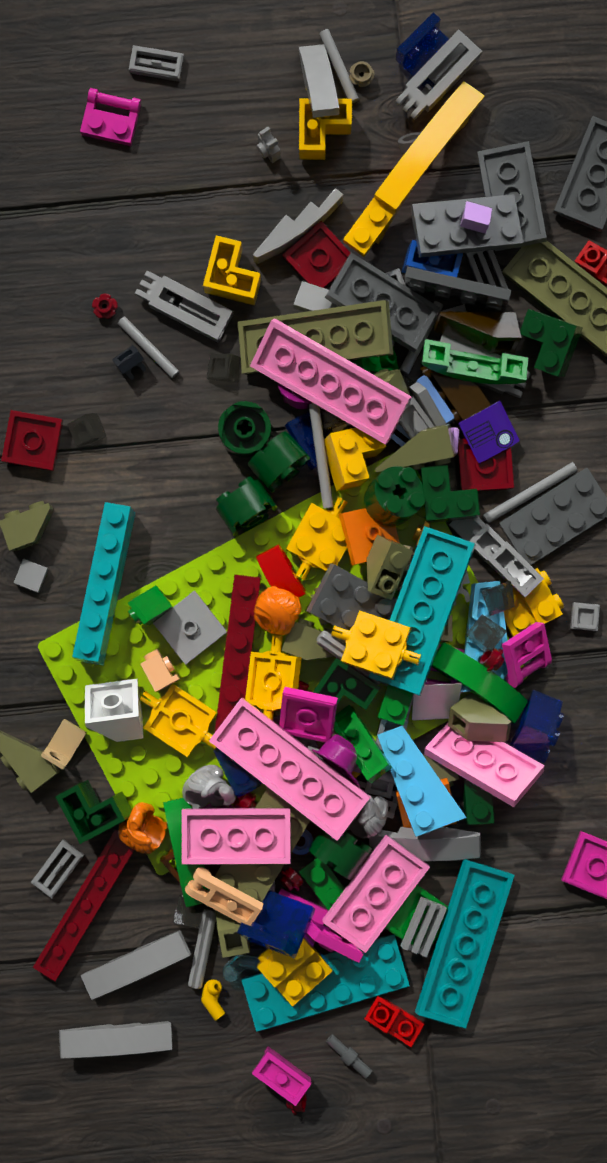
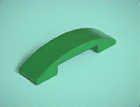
M427 339L424 341L422 365L440 374L484 384L525 383L527 380L528 357L502 353L500 358L450 350V343Z
M442 642L436 652L432 667L447 678L454 679L493 706L499 713L504 714L511 723L515 724L528 701L494 672L486 671L488 668L470 656Z
M184 798L163 802L185 905L190 907L202 904V902L192 898L185 891L188 882L194 880L193 874L197 868H205L204 864H182V809H192L191 805Z

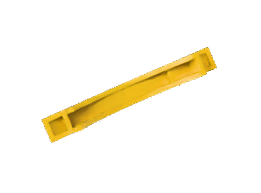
M465 81L462 82L376 191L372 201L344 237L343 242L365 257L375 242L377 244L380 243L396 214L422 175L457 132L465 127L470 116L485 96Z

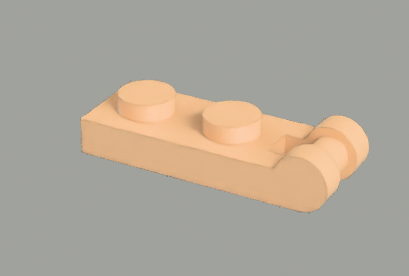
M203 867L197 868L193 874L194 880L189 881L185 887L186 893L192 898L248 928L251 927L263 907L262 902L215 878Z

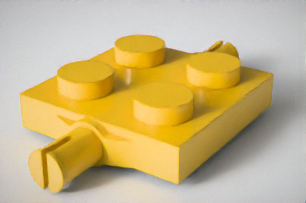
M337 498L331 510L322 509L311 503L286 547V550L297 555L302 561L296 573L298 578L301 576L300 579L305 581L312 567L327 571L330 563L338 565L347 549V544L339 514L342 513L348 503L345 500L342 501V498Z
M360 610L355 624L351 627L350 631L334 626V631L331 633L332 637L346 641V648L341 659L342 663L393 680L397 667L403 660L419 665V660H421V654L407 650V640L411 631L410 627Z
M272 635L271 651L263 653L251 652L245 700L251 705L264 709L263 714L272 721L274 711L281 710L284 687L298 689L302 657L288 656L282 653L283 636Z
M173 683L166 694L159 699L147 691L143 693L148 699L141 696L140 701L153 708L149 720L143 727L145 730L186 757L190 755L194 747L201 741L214 748V750L216 749V746L209 742L213 735L208 732L209 725L217 713L216 711Z

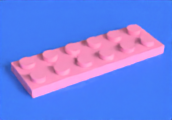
M277 319L271 320L250 364V367L385 445L389 442L412 398L410 395Z
M244 698L239 700L209 740V742L337 841L370 799L367 793Z

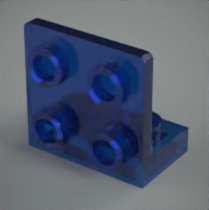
M434 12L397 48L395 60L412 76L449 40L439 30L441 19ZM429 78L421 84L424 88L426 84L432 88L435 86Z
M268 891L263 901L262 910L255 919V922H252L251 926L241 922L237 933L252 943L295 959L314 915L315 908L273 891Z

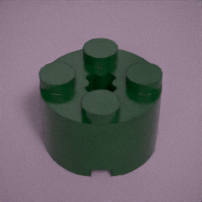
M240 401L231 405L221 414L218 423V432L223 446L237 457H253L260 449L263 451L271 440L272 429L270 419L267 413L258 404L253 402ZM244 424H247L249 429L252 430L247 432L246 435H242L241 431L238 430L242 429Z
M286 431L267 443L268 446L263 451L260 449L248 463L251 470L271 493H274L283 485V480L291 481L300 472L297 467L300 469L311 460V457Z
M394 466L383 470L369 484L364 496V504L368 514L374 520L377 519L383 525L389 527L405 523L425 503L423 484L416 471L410 467Z
M252 477L241 481L238 484L239 488L232 493L227 491L216 499L218 502L216 511L235 537L239 536L237 531L243 530L245 533L269 518L267 512L271 508L274 512L277 510V505L260 480H253Z
M321 830L311 844L309 851L324 864L333 867L334 871L352 880L373 848L362 840L358 843L357 837L350 830H345L338 841L324 830Z

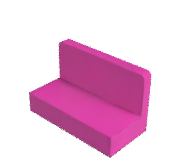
M269 1046L252 1071L255 1077L295 1106L311 1085V1078Z

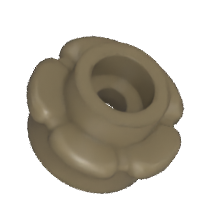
M360 61L351 66L349 78L354 85L358 84L359 87H366L374 79V70L367 62Z

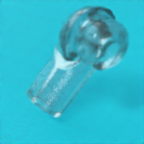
M247 955L234 956L224 965L222 970L224 979L228 982H233L244 969L258 970V957Z

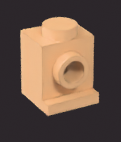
M158 649L144 656L146 661L142 662L141 666L155 692L180 680L179 675H172L171 672L175 669L168 656L163 658Z

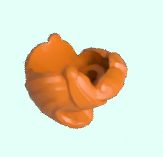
M276 586L268 587L256 600L254 620L262 629L276 636L287 635L301 613L300 599L287 590L279 589Z
M140 802L134 806L129 818L119 825L118 835L121 841L130 848L143 854H151L163 843L165 829H167L168 824L161 818L153 815L155 810L151 804Z

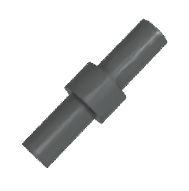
M333 1034L326 1040V1043L341 1056L340 1060L347 1066L351 1065L365 1079L371 1074L372 1070L357 1057L358 1053L351 1047L347 1048Z

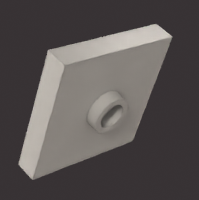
M195 590L153 623L185 665L227 633Z

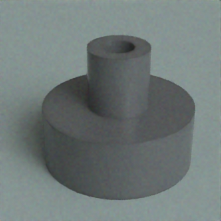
M410 133L399 138L400 152L406 153L421 133Z

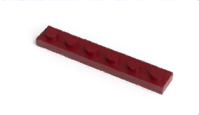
M234 574L215 732L239 700L246 697L256 622L254 620V609L259 596L261 577Z
M115 829L33 966L34 969L54 981L58 979L134 852V849L121 841L118 829Z

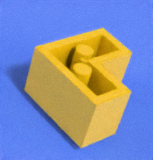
M299 98V159L325 160V134H351L352 99H338L339 115L313 118L309 99Z
M216 235L203 288L207 294L255 305L261 283V274L238 268L243 250L241 241Z
M358 428L330 433L324 439L327 462L336 492L359 487L370 477L364 459L377 456L386 448V445Z

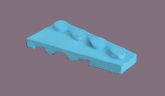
M500 581L475 583L471 586L464 653L480 663L483 653L489 647L493 646L497 650H503L502 644L507 641ZM503 652V655H501L504 658L502 666L496 671H491L506 681L508 670ZM463 685L461 686V692L470 691Z
M403 726L377 735L383 753L393 767L390 771L415 837L466 818Z

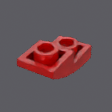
M588 240L574 262L596 280L607 286V250Z
M280 544L256 556L271 587L276 586L279 589L287 590L298 598L305 595L306 590L292 570L293 565Z
M377 996L364 1018L383 1032L393 1035L410 1047H413L426 1025L420 1019L380 996Z

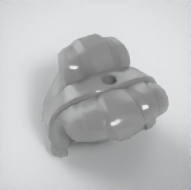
M207 765L197 769L184 783L182 790L184 800L188 804L193 805L192 809L203 808L209 802L213 807L217 808L230 806L235 802V793L227 782L222 779L224 775L223 770L216 765Z
M370 796V799L346 830H351L359 838L375 837L386 823L388 814L386 799L381 796L374 798Z

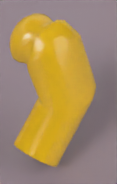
M209 980L204 985L201 1002L213 1019L217 1020L225 1014V1011L218 1003L222 985L218 980Z

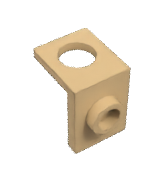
M64 719L41 754V757L64 770L84 738L86 731Z

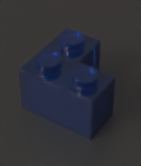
M533 690L527 700L528 703L523 709L520 724L509 746L539 763H545L550 753L549 746H555L560 731H557L556 728L560 727L564 717V713L560 712L563 701Z

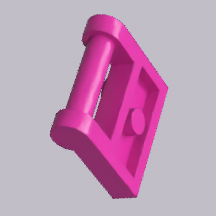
M90 88L80 130L81 135L131 146L140 112L141 99L132 98L130 100L99 93L98 89ZM100 103L130 110L129 117L97 110L96 105Z
M535 622L502 644L508 670L506 681L513 688L520 685L523 679L540 667L545 668L552 662L544 623ZM533 657H535L534 660H532L531 662H529L528 664H526V665L523 666L522 668L520 667L521 665H523L524 663H526L527 661H529L530 659H532Z

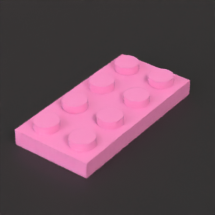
M448 723L425 747L424 755L512 807H515L544 772L543 764L504 742L466 740L449 727Z
M290 808L182 809V864L291 863Z
M386 834L322 919L323 923L366 953L428 871L429 865Z

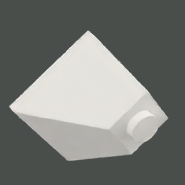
M138 679L85 685V726L116 742L142 739L143 716Z

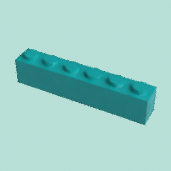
M108 502L104 504L72 655L74 659L80 662L104 666L135 518V512L130 506Z

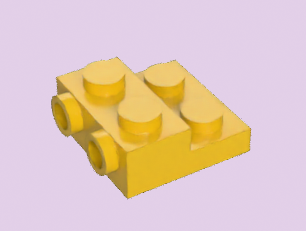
M538 568L535 569L544 580L525 598L509 583L501 587L505 624L512 637L535 622L546 624L563 614L560 610L564 608L563 602L558 594L552 595L548 588L551 585V581L545 571L540 572Z
M299 929L293 933L291 930L287 931L279 938L280 945L273 951L271 948L265 950L258 957L260 962L257 964L260 972L274 988L278 989L292 1007L333 971Z

